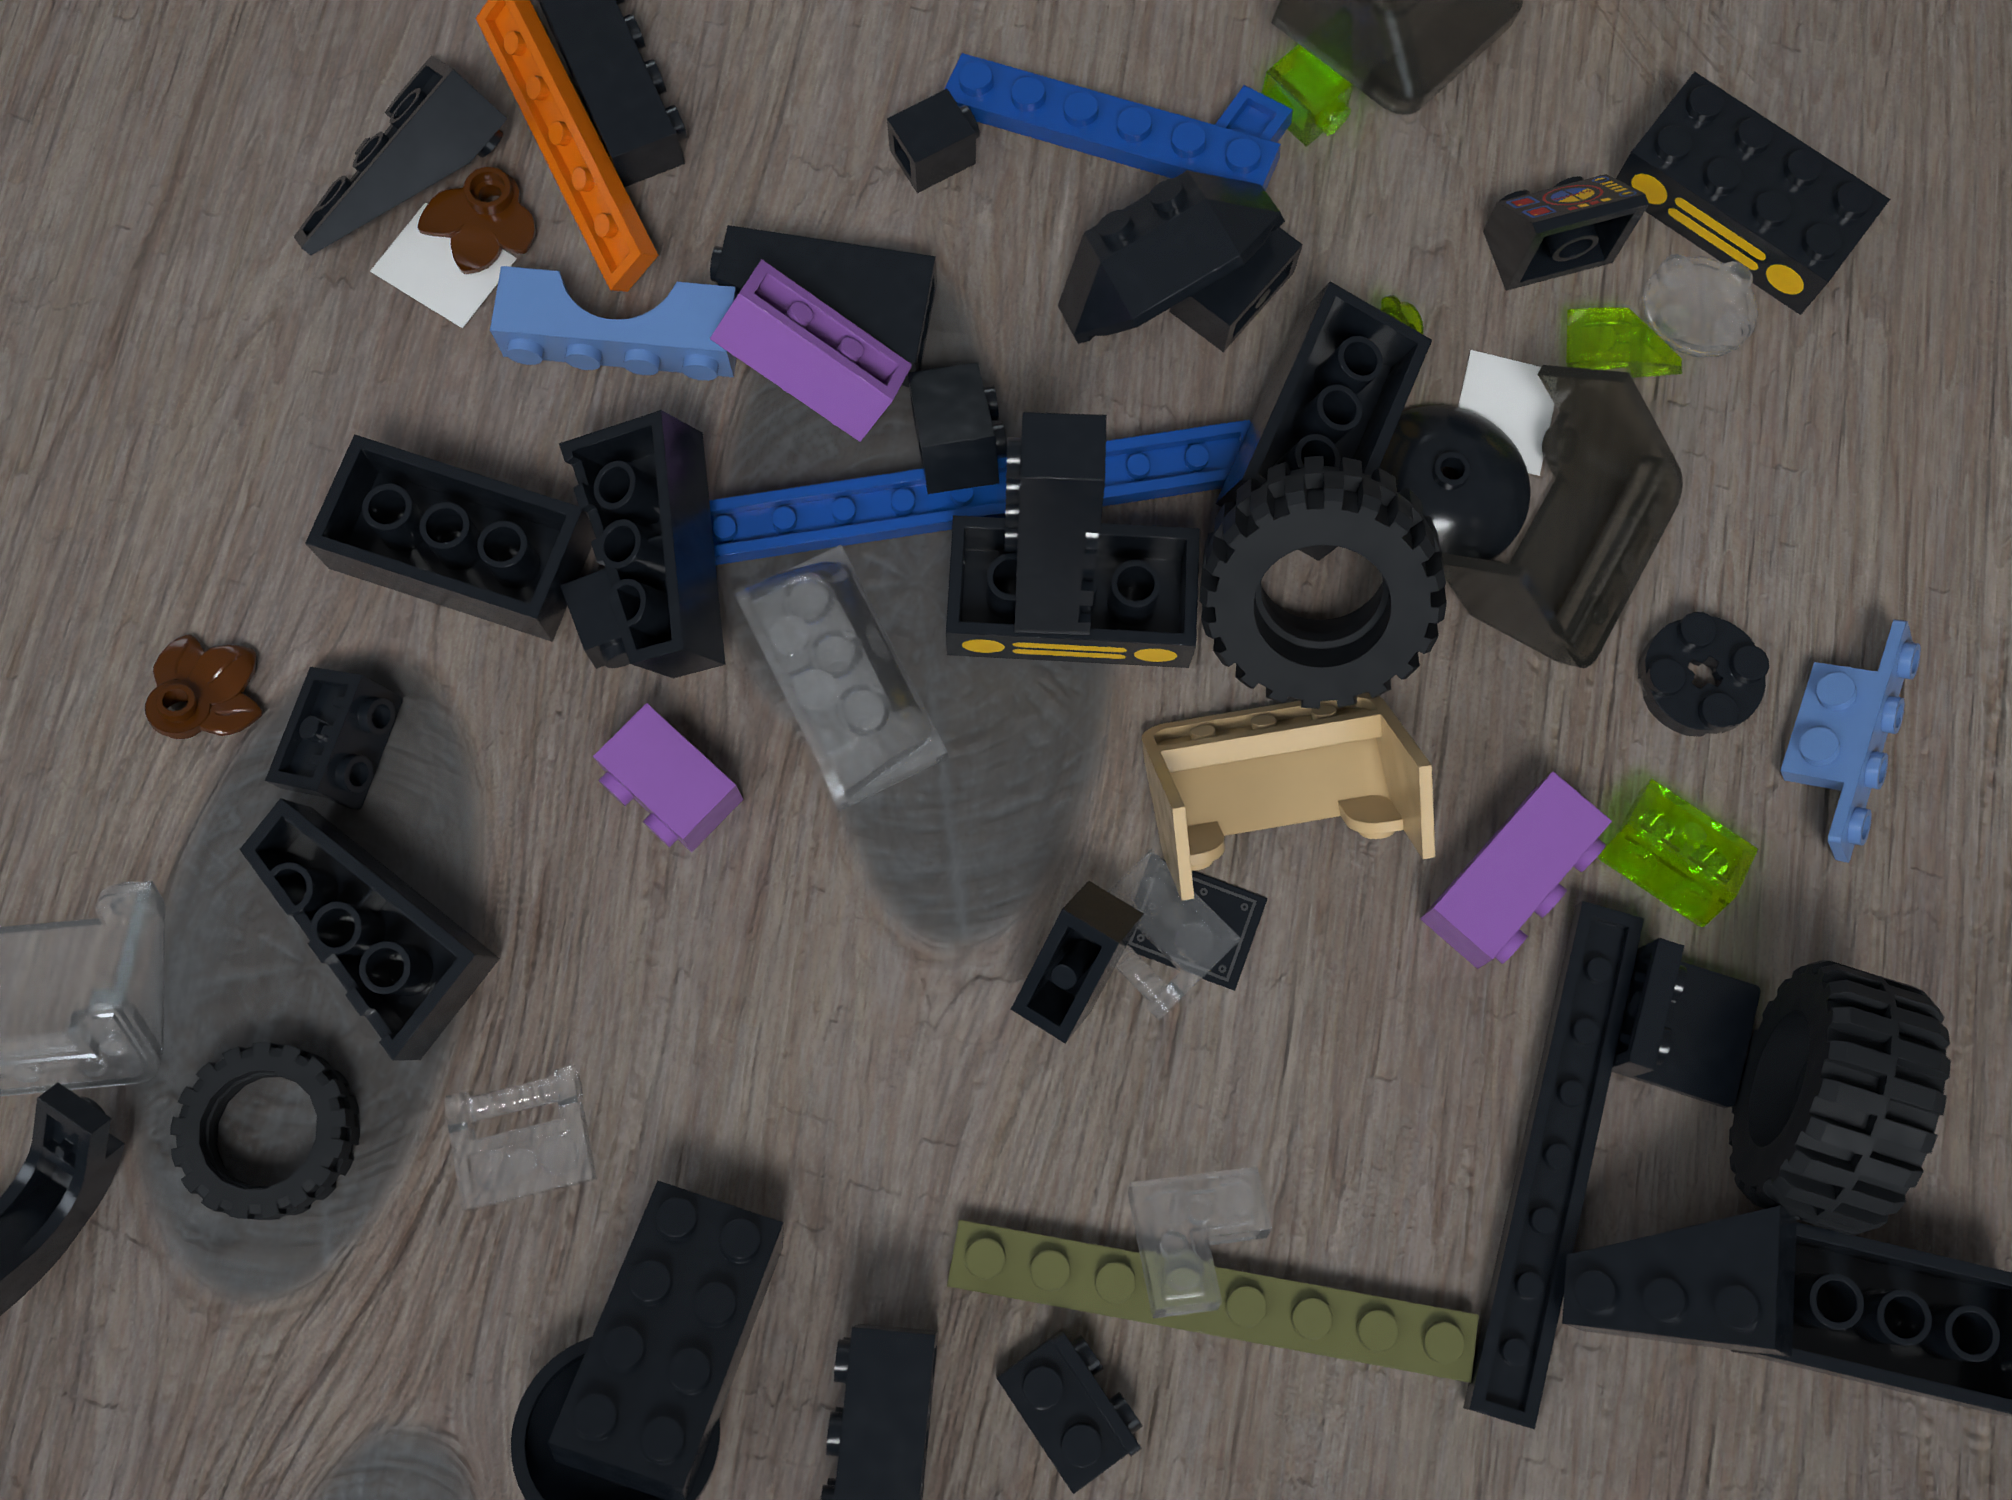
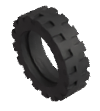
M272 1042L253 1043V1046L249 1048L238 1046L222 1053L224 1059L218 1063L208 1062L196 1073L200 1079L193 1087L186 1086L178 1100V1103L183 1104L179 1117L172 1118L170 1135L176 1136L177 1148L171 1149L174 1166L182 1167L185 1176L181 1178V1181L185 1188L192 1194H199L203 1199L201 1203L215 1212H224L230 1217L256 1220H277L287 1215L295 1216L311 1209L310 1204L314 1201L327 1198L337 1188L333 1183L337 1180L338 1176H346L354 1160L349 1158L352 1145H358L360 1139V1127L355 1126L354 1115L359 1114L357 1100L349 1095L346 1088L349 1086L346 1078L339 1071L333 1070L327 1060L316 1054L294 1046ZM283 1077L296 1082L310 1096L317 1115L316 1139L306 1161L288 1179L272 1186H251L236 1180L224 1167L217 1147L218 1124L228 1102L244 1086L261 1078Z

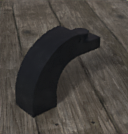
M59 1082L37 1097L33 1137L28 1156L13 1182L0 1197V1316L36 1285L66 1252L106 1194L123 1154L125 1143L109 1133L111 1118L105 1114L100 1105L88 1097L78 1096Z

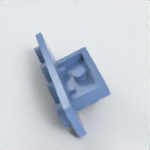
M1893 620L1878 671L1814 662L1780 770L1784 781L1841 791L1828 834V843L1837 861L1849 863L1854 846H1863L1868 838L1872 813L1870 809H1866L1871 789L1880 790L1886 777L1888 754L1883 753V748L1888 733L1897 734L1903 720L1905 702L1904 698L1899 697L1904 678L1912 680L1917 673L1921 646L1919 643H1913L1908 621Z

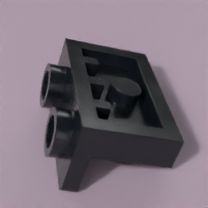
M310 667L265 781L285 790L324 797L344 807L360 810L400 710L402 697L360 674Z
M1060 1330L996 1378L1071 1492L1075 1494L1127 1454L1131 1457L1142 1449L1132 1434L1143 1426L1120 1392L1108 1399L1093 1376L1104 1368L1080 1334L1070 1342L1064 1332Z

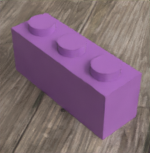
M762 259L710 337V340L731 353L734 357L740 359L859 442L862 441L894 400L912 367L911 363Z
M1554 771L1551 772L1531 791L1424 913L1420 920L1477 969L1494 958L1501 964L1505 963L1528 937L1520 928L1533 912L1543 918L1565 895L1567 889L1559 882L1571 868L1575 867L1580 873L1583 872L1603 851L1606 844L1598 837L1612 820Z

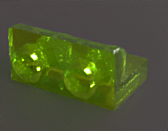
M1651 778L1639 791L1621 827L1606 843L1605 848L1598 857L1603 863L1697 926L1705 927L1737 897L1758 848Z

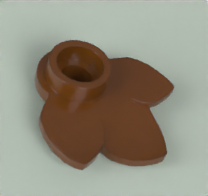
M482 167L476 169L467 177L463 188L444 190L433 197L419 218L418 230L424 235L451 238V250L457 267L463 274H473L489 268L498 259L503 248L517 254L527 253L534 240L535 223L532 214L520 204V191L515 180L498 168ZM491 196L499 197L494 201L484 202L487 198Z
M185 635L171 642L161 652L153 666L157 687L149 694L145 703V714L151 727L164 736L173 739H187L201 731L220 736L232 735L252 725L263 713L256 702L242 693L254 675L257 664L256 652L253 649L239 645H222L210 648L204 652L198 640L192 635ZM188 702L181 710H168L175 703Z

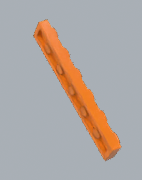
M488 0L476 17L480 29L610 291L628 292L659 255L531 1Z

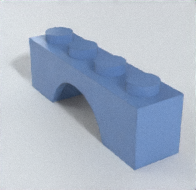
M501 266L490 332L503 356L521 364L536 365L541 363L542 360L566 362L570 366L582 370H595L600 365L624 367L628 371L639 375H654L658 371L683 373L692 379L708 381L715 379L717 376L734 377L736 357L710 340V337L738 294L736 287L676 282L668 296L649 312L628 319H607L590 314L571 299L560 271Z

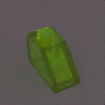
M1346 4L1266 72L1261 94L1293 109L1292 123L1287 130L1306 147L1323 132L1327 136L1335 133L1350 115L1351 108L1348 107L1356 82L1355 10Z

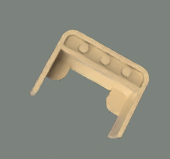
M1363 693L1357 695V704L1338 708L1337 700L1320 701V709L1301 708L1300 700L1163 723L1151 727L1142 735L1144 762L1162 853L1181 901L1194 899L1192 871L1207 868L1214 860L1222 856L1225 851L1224 836L1341 816L1350 829L1369 839L1387 838L1396 831L1404 830L1422 859L1435 857L1432 764L1380 696L1372 698L1370 693Z

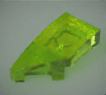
M1629 308L1567 309L1566 363L1569 372L1629 368L1631 378L1683 374L1682 358Z

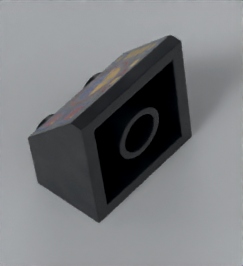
M1607 174L1585 180L1581 176H1575L1559 182L1550 189L1534 193L1520 190L1503 197L1496 203L1483 233L1507 291L1613 263L1647 209L1649 202L1645 193Z

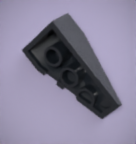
M431 55L384 112L390 117V126L385 133L379 132L372 138H366L355 152L357 156L352 166L357 171L353 177L349 179L346 176H341L330 186L294 235L295 240L305 252L312 256L471 163L477 154L481 158L487 156L502 139L503 131L500 127L507 118L454 69Z

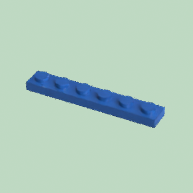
M961 53L944 88L948 89L959 107L966 105L971 110L976 122L1168 178H1175L1188 170L1260 184L1266 191L1280 158V143Z

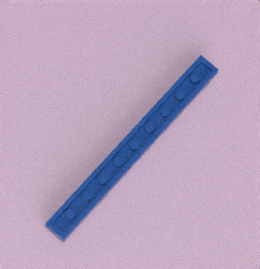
M1250 419L1106 441L1103 507L1222 489L1251 425ZM1007 458L997 459L1000 484L934 494L927 493L922 468L709 500L716 565L952 530L953 515L1005 518Z

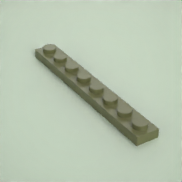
M959 1220L947 1283L948 1287L1471 1383L1479 1318L1477 1314Z

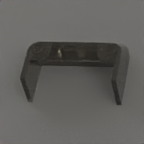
M1280 0L1271 23L1380 106L1396 114L1408 115L1416 113L1504 34L1515 21L1522 8L1523 0Z
M1542 365L1537 375L1559 411L1554 423L1547 429L1542 441L1543 456L1556 479L1509 564L1491 559L1482 560L1442 553L1445 580L1472 617L1560 664L1587 668L1596 661L1669 524L1681 498L1683 477L1679 464L1629 372Z

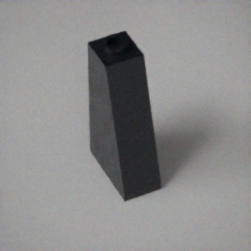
M727 225L723 247L715 246L712 252L710 263L711 281L717 282L721 286L736 287L737 294H739L762 259L911 363L912 367L909 372L921 371L937 287L936 256ZM908 374L902 383L906 387H909Z

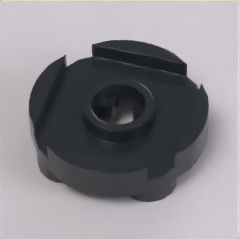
M1693 612L1687 614L1683 619L1669 623L1648 642L1639 659L1638 679L1642 676V684L1647 694L1643 699L1649 711L1659 722L1677 733L1686 736L1702 737L1706 733L1717 734L1730 731L1755 712L1765 692V675L1769 670V659L1766 653L1761 648L1755 646L1752 639L1736 625L1704 612ZM1692 663L1696 666L1704 664L1712 671V676L1715 678V685L1707 683L1701 689L1696 687L1692 683L1695 674L1688 668L1689 664Z

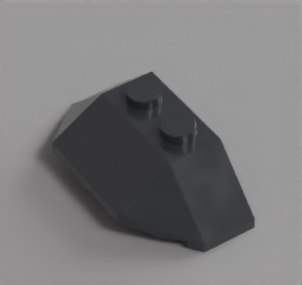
M1187 170L1175 178L1160 182L1149 194L1124 209L1107 214L1096 226L1083 233L1058 307L1078 344L1090 341L1094 336H1109L1137 328L1244 265L1265 243L1270 232L1277 230L1285 220L1280 210L1260 184Z

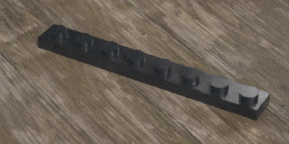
M1586 901L1576 904L1475 1352L1471 1383H1468L1463 1406L1465 1409L1534 1430L1564 1296L1566 1257L1568 1254L1573 1253L1644 923V918Z

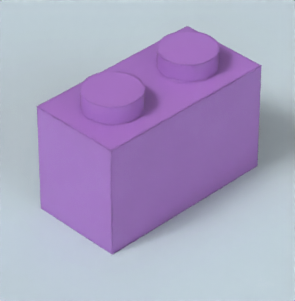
M647 703L593 756L605 772L598 781L624 806L632 799H635L650 813L642 822L669 848L679 840L690 852H693L744 800L736 784Z

